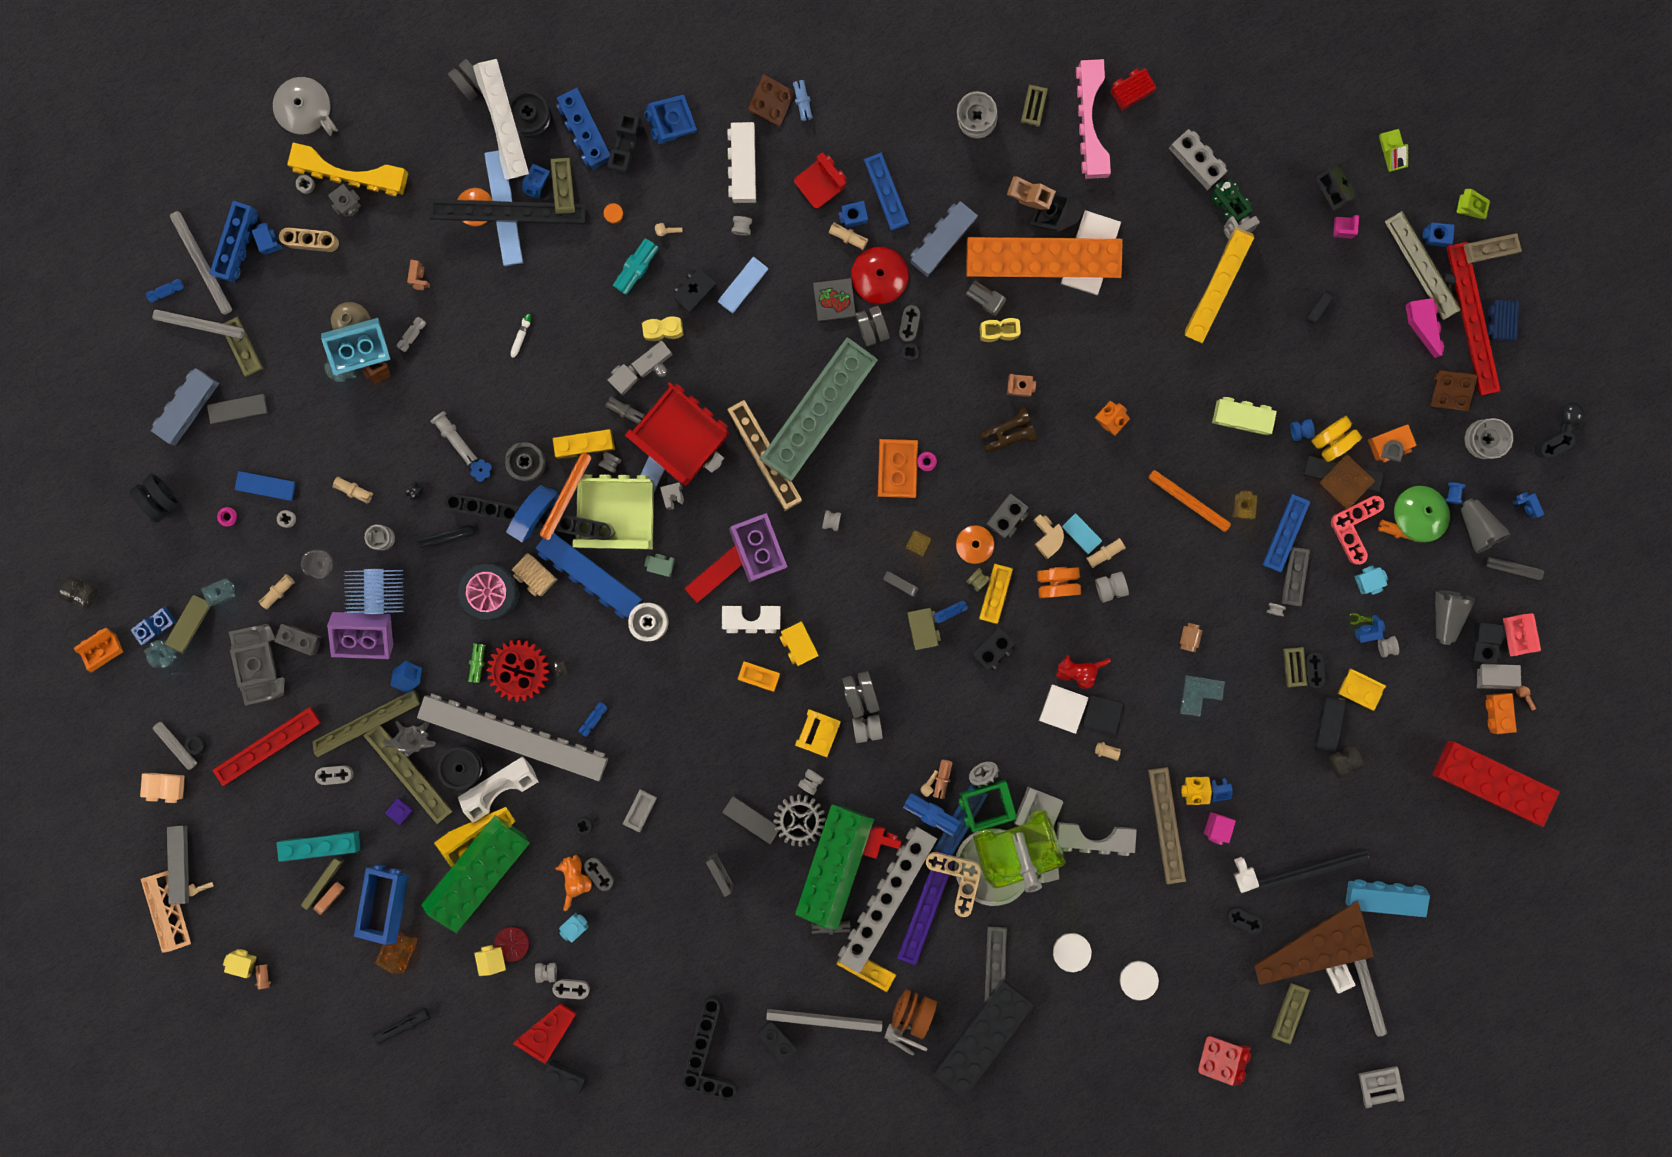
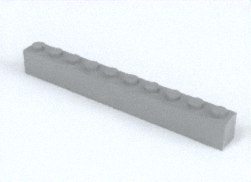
M433 693L430 696H424L417 716L421 720L600 781L608 761V758L604 757L605 753L597 750H594L593 753L586 750L587 747L583 745H569V741L563 738L552 739L550 734L542 731L539 734L532 732L533 728L521 725L520 728L515 726V722L511 720H497L494 714L485 712V715L477 713L478 709L474 707H460L459 702L449 700V702L443 701L441 696Z

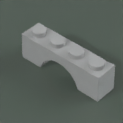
M1057 822L1056 846L1061 847V851H1072V848L1080 849L1079 852L1083 853L1099 850V854H1110V851L1118 852V855L1129 856L1130 853H1135L1137 830L1135 828L1114 827L1108 837L1102 840H1090L1084 837L1078 824Z

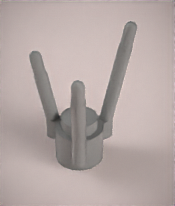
M889 1024L884 1037L888 1039V1042L895 1044L911 1055L915 1053L901 1044L900 1041L927 1051L926 1047L902 1037L903 1032L900 1030L902 1024H899L897 1029L892 1028V1024Z

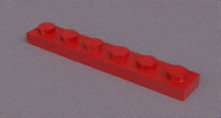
M309 707L212 771L221 785L225 786L321 724V721L312 707Z

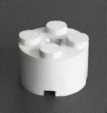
M643 603L631 611L628 624L631 633L637 639L655 641L665 634L669 621L667 613L662 607L654 603ZM645 618L653 619L651 622L652 626L644 625L646 623Z

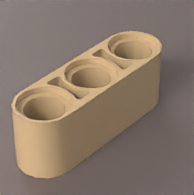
M284 228L279 234L280 241L289 248L333 252L339 246L337 237L327 231ZM289 234L294 235V238L291 242H287L286 240ZM308 236H313L312 242L310 244H306V238ZM331 237V238H332L331 244L328 245V246H325V245H324L325 240H326L327 238Z

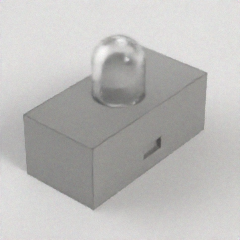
M661 340L633 362L632 365L642 378L653 370L659 377H664L667 374V368L663 365V362L672 356V353Z

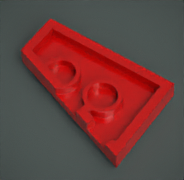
M560 1003L513 1044L546 1064L577 1013Z

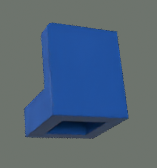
M407 661L403 662L393 670L391 686L408 693L420 684L422 668Z

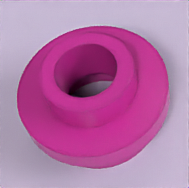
M924 452L918 457L917 462L920 469L930 471L935 468L937 460L931 452ZM925 458L930 459L931 463L929 465L923 463Z
M229 507L222 508L217 515L218 522L223 526H232L237 521L236 511ZM229 513L231 518L227 521L225 515Z

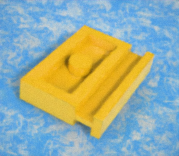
M1349 669V673L1338 694L1374 711L1386 685L1353 669Z

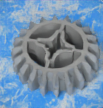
M798 794L796 801H794L793 796H790L791 802L788 803L784 799L785 807L778 805V809L782 812H775L774 814L780 817V819L774 820V823H780V826L775 827V830L779 831L782 829L779 837L781 838L786 835L785 843L792 839V846L795 845V841H799V847H802V841L805 840L806 845H810L809 838L815 842L817 839L814 834L822 835L818 828L824 829V825L820 824V822H825L826 818H820L819 815H823L824 810L817 811L821 805L818 803L816 806H813L814 798L811 799L810 803L807 802L808 795H805L804 800H801V795ZM804 805L810 809L804 813H799L793 806ZM788 810L793 821L789 826L785 827L784 815ZM814 813L816 824L811 831L807 825V819ZM796 816L799 818L805 816V820H803L805 822L804 826L800 823L795 824ZM800 828L806 835L796 836L791 834L790 831Z

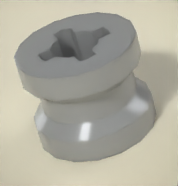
M734 216L732 233L750 235L749 225L752 224V219Z
M826 510L822 529L832 528L833 531H838L841 513L837 512L834 514Z
M1395 636L1386 640L1384 638L1378 639V648L1382 657H1387L1389 654H1399V645Z

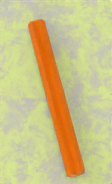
M583 452L577 460L540 532L542 538L547 540L551 538L591 460L589 454Z
M1156 470L1151 472L1149 479L1222 531L1225 532L1229 529L1231 523Z

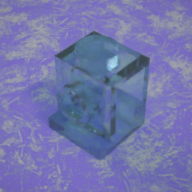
M222 579L201 588L208 606H216L235 597L233 593L235 588L231 581L228 582V579ZM218 588L221 590L220 595H217L216 589Z

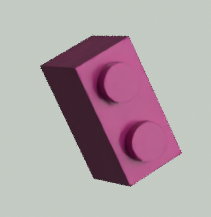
M1210 812L1204 834L1209 837L1208 840L1220 845H1223V842L1229 843L1236 821Z

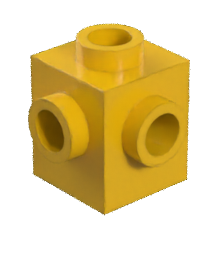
M1186 777L1185 785H1182L1181 789L1182 797L1186 798V804H1210L1212 790L1209 777Z

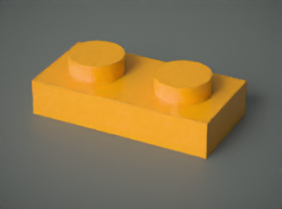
M744 661L738 680L774 692L780 673Z

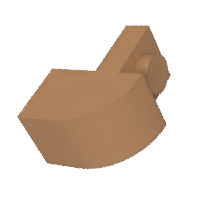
M1016 176L1012 179L1007 195L1019 200V203L1036 209H1049L1056 191L1042 184L1029 183Z

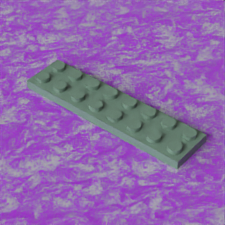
M847 337L759 460L791 482L878 359Z

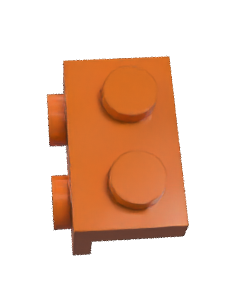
M108 628L99 630L96 634L74 647L75 652L81 655L86 669L90 672H93L124 652L117 635Z

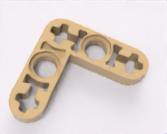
M931 852L926 858V865L930 870L961 877L955 902V912L960 917L969 916L973 908L980 879V865L972 860L939 852ZM936 856L938 861L943 862V858H946L945 869H942V864L939 863L932 866V862L929 859H933ZM950 861L958 862L959 868L956 871H951L948 868ZM962 863H966L965 868L975 866V870L978 872L970 875L968 870H964V873H960ZM965 884L973 886L971 894L963 892L962 887ZM960 896L972 898L971 901L967 899L966 907L969 909L961 912V909L958 908V905L962 906L963 898H960Z

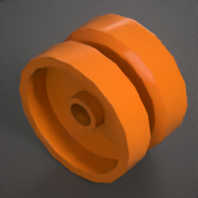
M1057 567L1037 571V580L1040 583L1050 582V586L1038 588L1039 598L1081 595L1080 584H1068V580L1080 578L1079 568Z

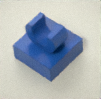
M1225 778L1222 779V785L1220 786L1216 785L1215 780L1212 781V802L1232 798V786L1227 784Z

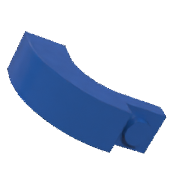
M542 485L537 487L521 505L506 533L520 542L529 539L541 517L548 509L555 505L559 497L557 492L552 488Z

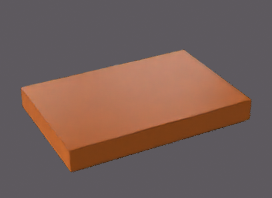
M880 439L878 497L916 498L918 440Z

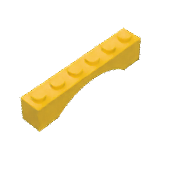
M297 143L292 144L287 164L293 169V172L298 174L308 172L311 173L312 177L322 179L324 176L329 177L330 181L336 183L346 181L349 182L348 185L357 188L363 185L367 186V189L370 191L378 192V190H384L386 194L391 196L403 195L408 177V172L405 169L390 165H384L364 172L345 171L325 162L312 147Z
M1235 226L1216 271L1185 329V336L1203 343L1254 239L1252 233Z

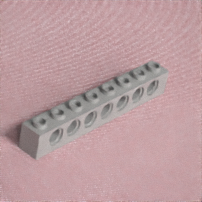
M917 826L915 829L911 828L908 832L906 845L900 846L896 853L899 857L895 863L891 862L886 871L889 873L886 879L882 878L877 886V889H879L877 895L871 896L867 903L869 906L867 912H862L857 921L860 923L856 930L852 929L847 938L850 940L848 945H843L838 953V956H840L839 962L859 974L937 840L936 837ZM913 843L920 844L921 849L918 853L910 851V846ZM903 860L911 862V867L908 870L901 869L900 864ZM893 877L901 878L899 886L894 887L891 885ZM888 893L892 896L889 903L881 901L883 894ZM873 911H881L882 917L879 920L872 919L871 914ZM870 927L872 934L869 937L863 936L861 934L863 928ZM855 944H860L863 947V950L858 954L852 951V947Z

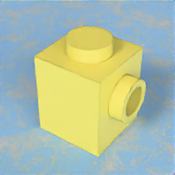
M493 945L481 947L482 951L474 953L479 976L492 975L506 970L501 947L493 948Z
M236 949V951L226 955L223 966H225L224 972L248 978L252 975L257 957L249 955L246 950Z

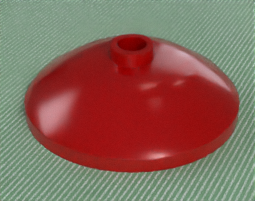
M886 247L870 248L861 253L854 262L851 272L852 284L855 291L864 300L873 304L890 303L904 292L908 283V268L904 259L896 251ZM878 270H882L884 275L878 276L876 273Z

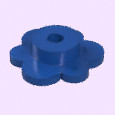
M483 459L471 463L472 471L470 474L477 481L482 482L485 477H490L489 471L492 469L490 463H485Z

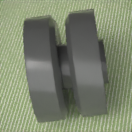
M868 671L858 673L860 686H856L852 676L842 678L848 707H851L854 718L864 715L863 703H866L869 713L880 711Z

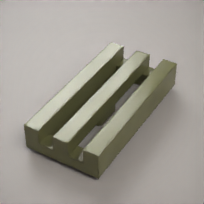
M1034 85L1028 86L1021 119L1022 124L1027 123L1028 125H1036V127L1040 126L1048 88ZM1035 90L1030 118L1026 119L1031 92ZM1040 91L1043 92L1036 121L1033 120Z
M1304 647L1283 649L1287 687L1307 686ZM1289 652L1292 655L1294 683H1292ZM1296 652H1299L1302 682H1299Z

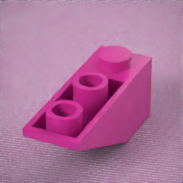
M1434 299L1407 303L1406 311L1409 325L1434 358L1443 355L1444 344L1442 340L1440 341L1439 333L1441 332V326L1437 322L1436 314L1438 313V307L1434 303Z

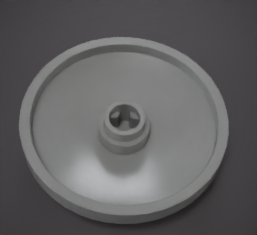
M986 828L971 834L959 847L956 857L975 861L981 867L974 901L984 905L999 906L1012 902L1024 892L1025 882L1020 875L1022 868L1012 836L1015 834L1000 828ZM955 861V871H956V870L959 868V864H958V862ZM962 863L960 873H964V870H968L970 875L978 872L975 870V866L965 868L966 863ZM956 876L957 881L960 885L961 877ZM965 884L962 890L965 894H971L973 886Z

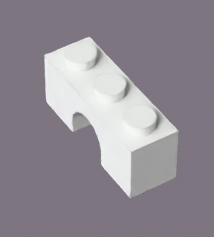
M722 606V629H726V633H738V629H746V633H757V629H765V633H776V629H780L781 606H761L760 617L752 622L747 621L743 617L742 606Z

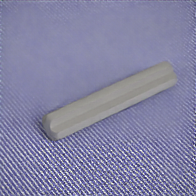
M162 722L154 725V732L188 770L194 768L197 762Z

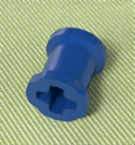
M1448 482L1449 493L1445 502L1463 504L1462 494L1466 485Z

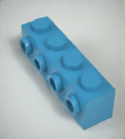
M1355 880L1348 882L1345 902L1348 907L1358 900L1361 911L1427 917L1430 895L1426 888L1419 885L1408 887L1399 883L1387 885L1379 881L1367 883L1364 880Z

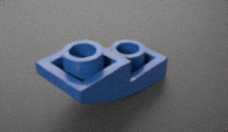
M163 607L148 619H144L131 631L142 646L177 622L167 607Z

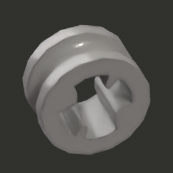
M329 116L326 117L325 121H320L329 136L332 135L333 131H338Z
M301 175L296 180V187L302 193L308 194L314 190L315 182L311 177ZM304 180L310 182V185L307 184L309 186L307 189L301 187Z
M283 510L278 514L277 522L282 527L290 528L296 523V516L291 511ZM285 514L291 517V521L288 520L289 524L282 521V517L285 518Z
M1269 603L1270 609L1267 610V613L1284 617L1283 610L1286 607Z

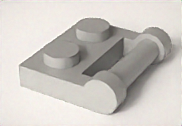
M1397 1066L1359 1073L1365 1108H1371L1372 1105L1395 1100L1398 1102L1404 1101ZM1395 1088V1093L1375 1097L1370 1096V1093Z

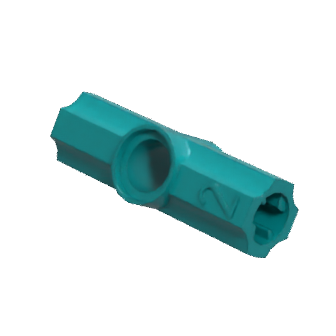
M645 238L634 255L632 254L623 266V271L613 286L627 295L636 281L645 274L649 262L659 247Z

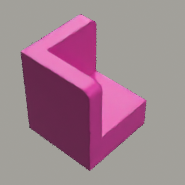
M1355 215L1352 218L1335 217L1333 237L1352 239L1358 235L1359 216Z

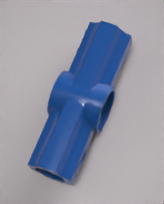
M913 793L910 794L903 807L919 816L923 822L932 827H938L951 836L956 834L962 823L944 812L945 810L931 802L928 803Z

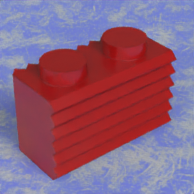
M1138 68L1129 74V78L1125 80L1121 78L1112 84L1114 87L1111 88L1110 92L1122 111L1156 90L1157 87L1145 68L1141 71Z

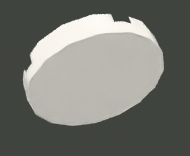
M1064 934L1056 940L1053 946L1054 960L1065 971H1080L1088 965L1091 959L1092 951L1090 944L1079 934Z
M1131 962L1120 974L1121 988L1132 999H1148L1158 988L1159 979L1157 972L1146 962Z

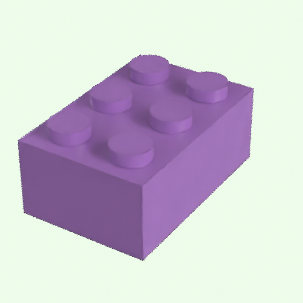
M767 513L729 528L749 582L787 568Z
M332 612L327 625L331 657L390 658L393 648L390 614Z

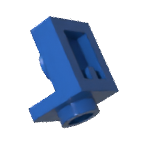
M532 164L528 171L529 174L523 179L522 191L531 197L540 199L542 188L550 176V171Z
M1522 493L1516 496L1517 500L1512 502L1513 505L1525 503L1524 509L1531 518H1538L1544 515L1535 493Z
M1372 615L1373 626L1363 625L1358 629H1354L1355 637L1360 643L1383 639L1385 624L1377 615Z

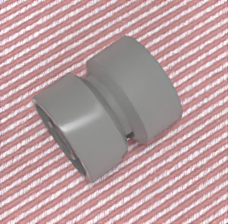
M373 525L365 532V542L372 549L387 550L393 546L395 535L391 528L387 526Z
M1122 571L1111 574L1110 578L1105 576L1095 579L1102 603L1113 600L1114 596L1120 598L1129 595Z
M879 714L868 716L866 720L863 717L852 719L856 743L867 742L868 738L872 741L883 739Z

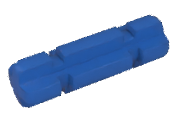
M176 279L172 283L156 288L155 291L147 292L146 297L149 302L153 303L158 298L162 299L175 293V290H182L184 285L180 279Z
M960 601L935 613L934 618L937 623L943 622L967 610L968 606L965 601Z
M598 703L595 707L596 710L592 711L584 722L585 725H582L579 729L580 734L585 737L589 735L591 728L595 727L602 717L601 715L608 709L604 703Z

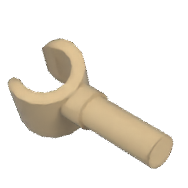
M664 223L655 225V231L658 236L682 232V228H665Z
M936 770L920 789L925 797H928L934 791L930 785L938 775Z
M213 882L198 888L194 884L189 885V896H194L202 890L213 887Z

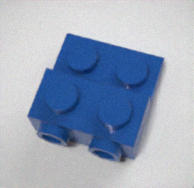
M684 94L649 103L645 108V119L651 123V135L654 140L658 141V144L673 141L680 136L697 131Z

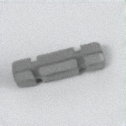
M420 317L414 320V325L408 328L402 337L403 339L397 343V347L403 352L420 333L419 330L423 329L426 325V322Z

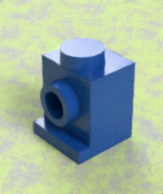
M268 223L259 224L256 226L257 229L252 230L259 252L267 255L283 249L282 245L276 242L278 240L277 234L274 229L268 226Z

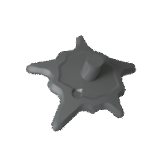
M396 721L399 733L395 738L384 741L383 744L396 747L399 752L405 753V756L409 757L412 753L419 752L423 748L434 747L436 742L427 740L428 733L425 731L430 722L426 721L418 727L414 725L404 727Z

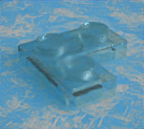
M1186 675L1180 713L1200 716L1203 698L1222 700L1225 681Z

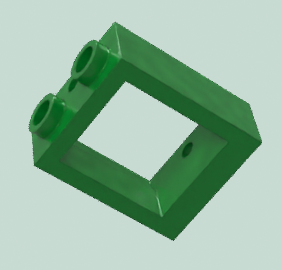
M1005 780L960 793L961 798L958 799L961 810H965L967 816L964 817L966 828H970L972 832L1017 819ZM998 788L1006 814L974 823L967 798Z

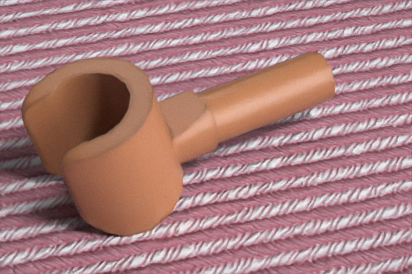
M1525 686L1517 688V696L1519 698L1525 697L1531 710H1535L1536 707L1530 697V689Z

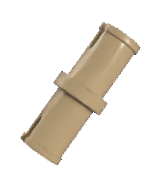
M835 222L829 230V234L844 240L843 242L846 244L850 243L864 250L868 242L867 238L854 233V230H848Z
M340 477L334 480L333 488L346 493L348 497H355L366 504L372 499L373 493L358 487V484L350 483Z
M1118 538V540L1108 546L1101 547L1100 551L1087 557V560L1091 567L1094 568L1105 560L1109 561L1113 555L1126 548L1121 539Z
M285 574L259 600L260 605L268 610L295 583L293 579Z

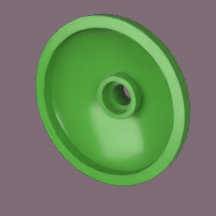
M1411 487L1400 494L1395 503L1394 516L1396 523L1402 533L1414 541H1434L1441 537L1449 526L1450 511L1448 504L1440 493L1430 487Z

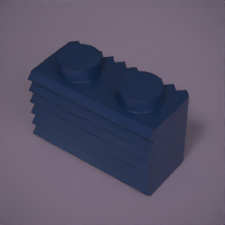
M1493 301L1488 308V316L1491 317V322L1487 326V332L1490 336L1489 340L1507 342L1517 340L1519 301Z

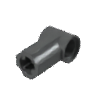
M977 281L973 282L966 293L968 297L982 305L984 310L994 316H997L1007 300L998 292L987 289Z

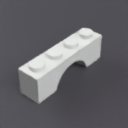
M522 756L459 796L458 800L463 813L474 823L490 812L493 800L501 792L508 789H518L523 792L536 784L538 780L532 766Z

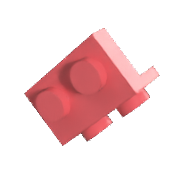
M1533 613L1503 618L1510 656L1541 651Z

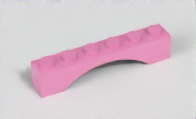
M1104 59L1080 61L1079 67H1076V79L1080 80V86H1077V97H1081V105H1078V116H1082V124H1079L1080 136L1083 135L1080 152L1084 154V162L1081 164L1082 173H1085V179L1108 178L1111 174L1110 155L1099 142L1092 121L1094 97L1105 79Z

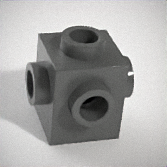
M344 184L328 195L334 203L331 206L338 215L342 213L345 217L353 216L361 206L358 202L360 198L354 190L350 191Z

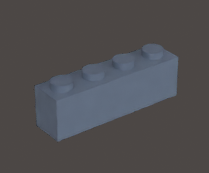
M961 201L957 205L954 203L947 211L949 215L945 220L941 218L935 225L937 229L934 233L931 234L929 232L923 239L924 245L920 249L917 247L910 255L912 257L910 263L927 277L977 220L978 215Z
M197 368L191 370L186 376L184 385L176 390L174 399L165 405L162 416L153 422L151 431L167 443L176 446L220 383Z

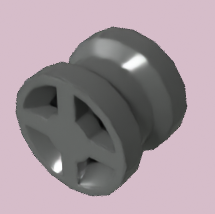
M604 452V458L598 465L610 472L616 473V466L622 460L610 453Z

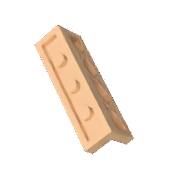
M168 871L142 878V886L162 953L191 944L180 904H171L169 908L163 903L165 895H168ZM165 876L167 884L164 889L158 886L156 878ZM171 913L176 915L178 919L175 926L170 924L168 920ZM176 931L181 933L184 942L177 945L174 941Z

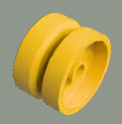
M1347 416L1339 419L1311 440L1317 449L1329 444L1322 452L1326 462H1330L1336 457L1343 455L1362 439L1357 430H1351L1344 434L1352 425Z

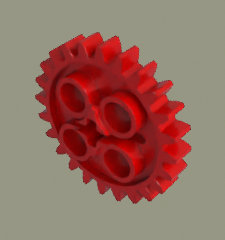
M513 640L510 641V646L503 643V650L496 648L498 655L491 654L494 661H488L492 668L487 669V671L492 672V675L487 678L494 680L490 686H497L495 693L502 691V698L508 695V701L515 697L516 702H519L520 697H522L523 701H527V695L530 698H534L533 692L540 694L539 687H546L542 682L549 680L544 675L550 673L549 670L545 669V666H548L549 663L543 662L547 656L539 655L542 649L535 651L536 644L529 647V641L522 645L521 640L517 641V645H515ZM511 653L515 654L517 658L514 664L508 662V656ZM528 659H532L535 662V667L532 670L526 667ZM504 664L512 668L520 666V670L534 673L535 676L531 677L523 673L517 676L516 671L505 669L502 665ZM504 672H508L511 675V680L508 683L502 679ZM523 677L529 680L527 688H523L520 684Z

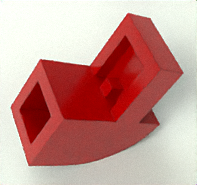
M873 827L870 830L862 855L877 859L880 844L899 849L901 840L898 839V835L887 833V836L883 835L885 827Z

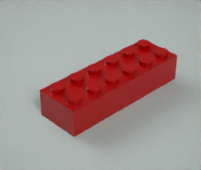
M1453 741L1447 742L1432 774L1434 777L1544 827L1560 793L1547 785Z

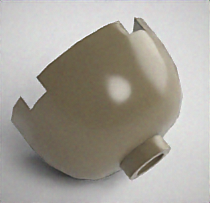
M344 302L338 305L331 315L333 330L371 320L368 311L362 305L355 302Z

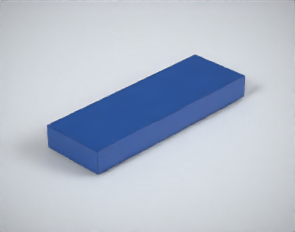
M238 471L235 490L293 501L296 482Z

